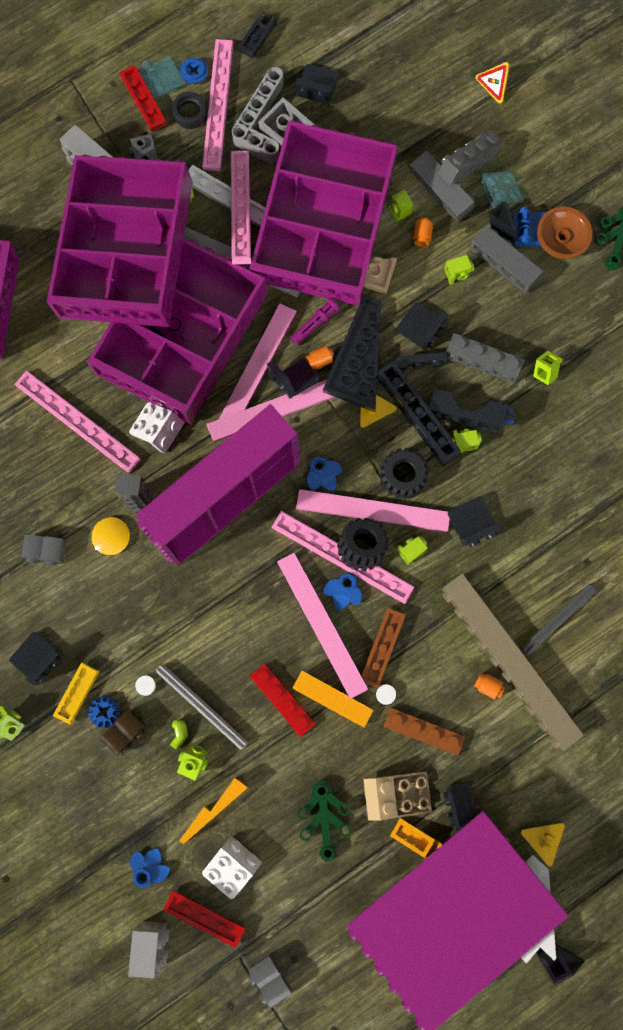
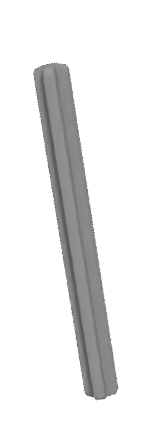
M162 664L158 667L156 673L239 749L242 750L248 744L244 737L165 665Z

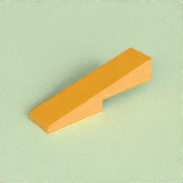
M301 671L293 686L294 690L365 728L374 711L304 671Z
M234 778L212 810L207 806L203 807L180 839V842L186 843L243 793L248 786L238 778Z
M401 818L390 835L424 858L442 845L439 841Z

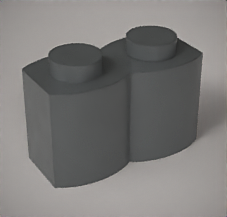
M25 535L21 558L30 564H38V561L45 562V565L56 566L57 563L62 564L66 541L55 537Z
M271 953L249 968L250 974H248V978L253 986L257 985L260 989L259 997L264 1005L268 1004L271 1008L292 994L288 981Z

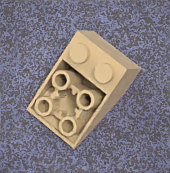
M427 771L363 779L368 820H387L432 812Z

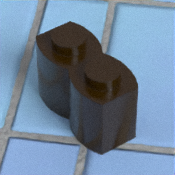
M127 709L99 739L116 756L120 753L124 755L132 747L130 743L134 739L139 740L145 734L144 728L147 725L131 709Z

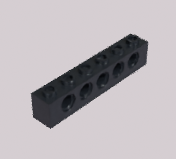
M393 361L379 370L377 375L378 381L440 464L444 467L459 457L461 452L459 447Z

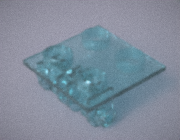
M170 56L153 64L145 60L142 62V69L138 71L154 99L186 84Z
M511 171L482 174L481 184L485 189L486 195H488L487 198L490 200L492 209L505 201L507 205L524 202Z

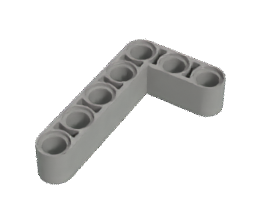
M272 67L268 70L232 128L235 146L244 151H249L250 154L268 163L278 161L280 155L279 144L256 130L259 127L258 122L267 114L283 88V72L278 67Z

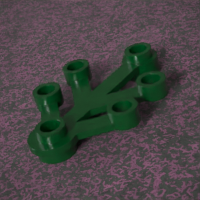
M623 205L620 207L618 214L612 217H603L600 221V227L604 230L609 229L612 224L621 221L620 226L607 233H599L595 238V243L602 246L606 241L617 236L613 252L605 261L606 268L611 271L617 270L621 265ZM602 237L604 241H600L598 238Z
M317 781L312 787L313 796L304 807L299 809L298 817L301 820L308 819L310 811L318 802L320 810L307 827L300 831V838L303 841L310 840L312 832L321 822L323 846L320 849V856L324 861L330 862L335 858L336 850L331 845L329 822L338 828L344 837L351 835L352 828L328 810L327 801L335 806L342 816L349 814L350 807L331 794L332 788L328 782ZM324 787L326 789L325 794L320 795L318 789ZM341 806H347L348 811L341 813ZM306 810L308 812V815L306 817H301L300 811ZM343 827H349L350 832L344 834L342 832ZM308 831L310 836L303 838L302 832ZM325 850H331L332 855L326 857L324 855Z

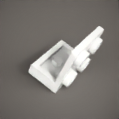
M147 403L129 433L134 437L149 442L165 454L185 422L174 412Z
M231 836L202 873L205 878L228 898L234 899L262 862Z

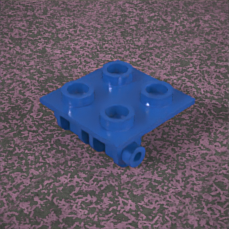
M522 207L519 212L513 213L518 241H515V247H541L537 237V227L546 212H530L527 207Z

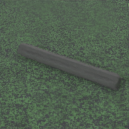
M588 584L521 647L522 651L526 655H530L596 592V589L591 584Z

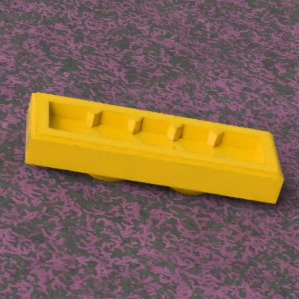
M81 662L53 716L72 725L100 671Z

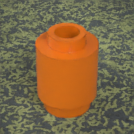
M423 217L415 221L413 235L415 245L426 247L431 242L433 222L430 219Z
M327 346L316 349L306 356L308 364L316 370L333 363V358H335L332 349L327 348Z
M481 673L474 687L478 688L477 691L494 700L496 696L500 698L505 689L502 686V681L487 673L486 675Z

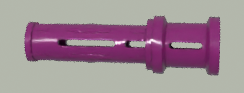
M328 298L327 303L320 309H316L315 315L290 337L291 340L298 346L322 323H327L328 319L335 312L340 311L338 305Z

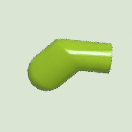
M176 719L172 723L176 737L170 745L176 750L181 747L188 737L186 723L180 719Z

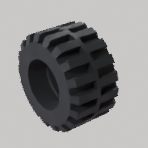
M398 448L396 452L391 451L389 456L384 458L380 470V482L383 483L384 490H388L389 495H396L395 498L398 499L399 497H403V499L413 498L416 494H419L426 485L429 473L428 463L426 460H423L424 456L422 454L418 455L414 449L413 452L409 451V448H405V450ZM399 465L411 467L415 472L414 480L407 483L398 481L393 475L394 468Z
M356 518L355 522L351 520L348 525H345L337 544L339 549L338 555L342 556V562H347L346 566L349 568L353 566L356 571L359 568L362 571H366L367 568L372 570L375 566L380 565L389 547V537L386 536L387 531L382 530L383 526L381 524L377 525L373 519L372 522L368 521V518L363 520ZM363 539L370 543L372 549H360L356 546L354 540Z

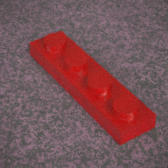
M133 65L120 71V77L150 131L153 132L166 126L167 122L136 66Z
M265 663L250 675L251 679L300 737L315 725L313 720Z
M172 890L163 908L164 911L234 948L237 947L246 928L175 890Z

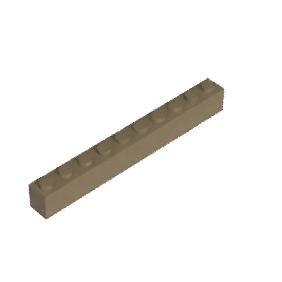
M461 574L443 587L442 591L444 593H442L444 599L448 603L451 602L455 607V614L460 619L463 618L465 620L467 630L471 635L475 634L479 639L477 643L483 651L487 650L491 655L489 659L495 667L499 666L503 671L501 673L502 677L507 683L511 682L515 689L513 691L520 700L523 698L527 705L525 707L532 716L535 715L537 717L539 727L544 732L547 731L552 737L550 741L556 749L566 750L584 736L465 576Z

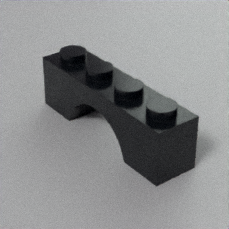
M435 388L429 405V409L438 420L447 419L454 424L465 423L476 429L483 427L493 433L504 431L509 414V405L489 401L483 408L476 411L464 410L455 403L453 392Z

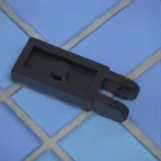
M263 12L238 45V51L253 59L276 26L277 18L272 17L268 24L265 25L268 14Z
M447 353L399 356L395 359V364L401 371H405L413 366V369L424 368V365L441 367L447 361Z

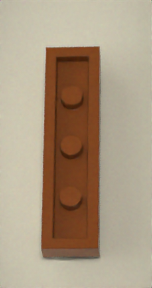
M387 608L361 676L365 684L378 689L406 616L405 614Z
M393 708L389 709L383 727L459 756L465 736Z

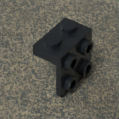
M310 64L305 65L302 77L297 78L296 96L330 105L339 73Z
M416 302L397 326V332L426 351L430 345H434L438 339V333L440 331L443 332L447 327L449 314L442 310L437 315L419 302Z
M304 359L283 371L273 360L267 363L269 378L272 382L275 381L278 389L281 392L283 391L289 399L320 381V376Z
M476 497L449 510L447 513L462 546L469 545L471 548L481 543L479 539L485 536L487 539L498 535L497 531L502 529L499 522L494 523L482 497Z
M32 632L10 657V663L27 677L26 680L30 684L38 686L47 679V674L60 664L61 658L64 655L39 633Z
M470 782L447 786V792H443L446 806L450 805L452 811L448 813L451 827L455 826L457 831L461 830L460 827L466 825L477 815Z

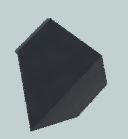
M506 201L502 202L488 212L490 227L495 229L500 237L514 242L518 241L517 230Z
M556 943L555 960L541 947L536 952L548 979L554 985L574 976L585 962Z

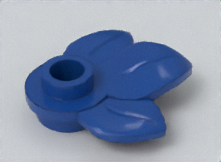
M323 457L313 458L309 465L310 472L307 475L309 488L315 491L321 485L326 490L334 491L337 484L335 475L343 472L341 466L337 462L327 461ZM321 464L323 467L318 470L315 466Z
M350 573L341 575L339 579L330 580L323 590L324 595L333 596L336 610L344 609L350 602L358 606L362 599V593L357 587V579ZM350 580L351 585L348 587L345 586L344 581Z
M158 848L150 850L144 856L135 851L131 857L130 866L134 871L133 882L140 888H146L152 882L159 883L163 881L170 872V867L161 865V853ZM141 873H145L147 875V879L145 881L140 879Z

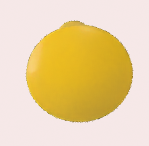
M114 517L102 519L95 525L92 531L94 547L106 555L120 554L130 540V530L122 520Z

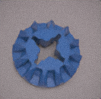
M192 57L182 63L180 74L183 80L189 82L190 85L192 83L198 85L200 81H204L205 77L208 76V66L202 59ZM191 70H197L198 74L191 73Z
M101 696L94 699L91 703L88 715L95 726L108 728L119 718L120 707L115 699L109 696ZM100 707L109 708L107 711L109 719L104 715L99 716L101 712Z

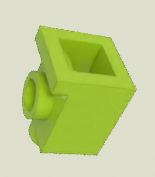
M404 189L392 196L391 204L387 208L395 221L398 222L412 214L414 204Z
M467 255L446 261L444 270L450 285L454 284L456 279H466L474 271V264L472 260L469 261Z
M550 351L545 352L536 359L533 377L547 385L551 384L558 377L560 364L563 362V359Z
M464 429L460 433L454 430L451 438L461 452L478 449L482 442L481 434L477 430Z
M422 536L415 539L411 537L403 543L405 547L400 545L396 551L409 565L427 551L428 548L426 546L428 544Z

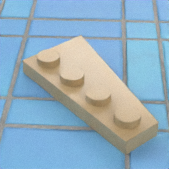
M371 258L364 288L387 294L397 258Z

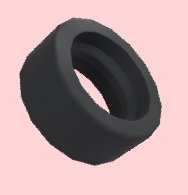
M195 92L181 93L173 101L172 110L175 121L179 126L185 129H194L201 126L206 120L207 110L205 101L199 94ZM192 103L200 107V112L191 118L183 117L179 113L180 108L185 104Z

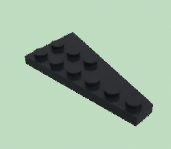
M364 295L324 385L323 393L375 412L381 301Z

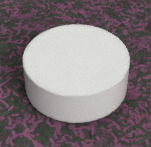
M141 676L136 681L135 687L139 694L148 696L155 691L156 682L150 676Z
M382 685L376 691V698L381 704L388 705L395 700L396 691L390 685Z

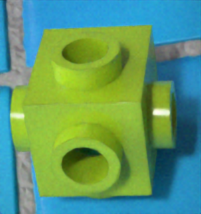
M3 706L0 707V738L4 739L6 737L12 741L20 734L25 725L20 720L22 716L15 710L10 712Z
M190 744L186 750H182L178 761L181 763L177 773L196 780L200 772H204L209 762V760H206L208 751L203 750L200 746Z

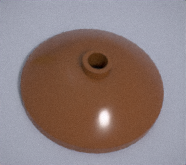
M556 207L542 216L537 227V237L541 247L551 256L559 259H572L583 254L589 247L592 240V227L587 217L580 211L571 207Z

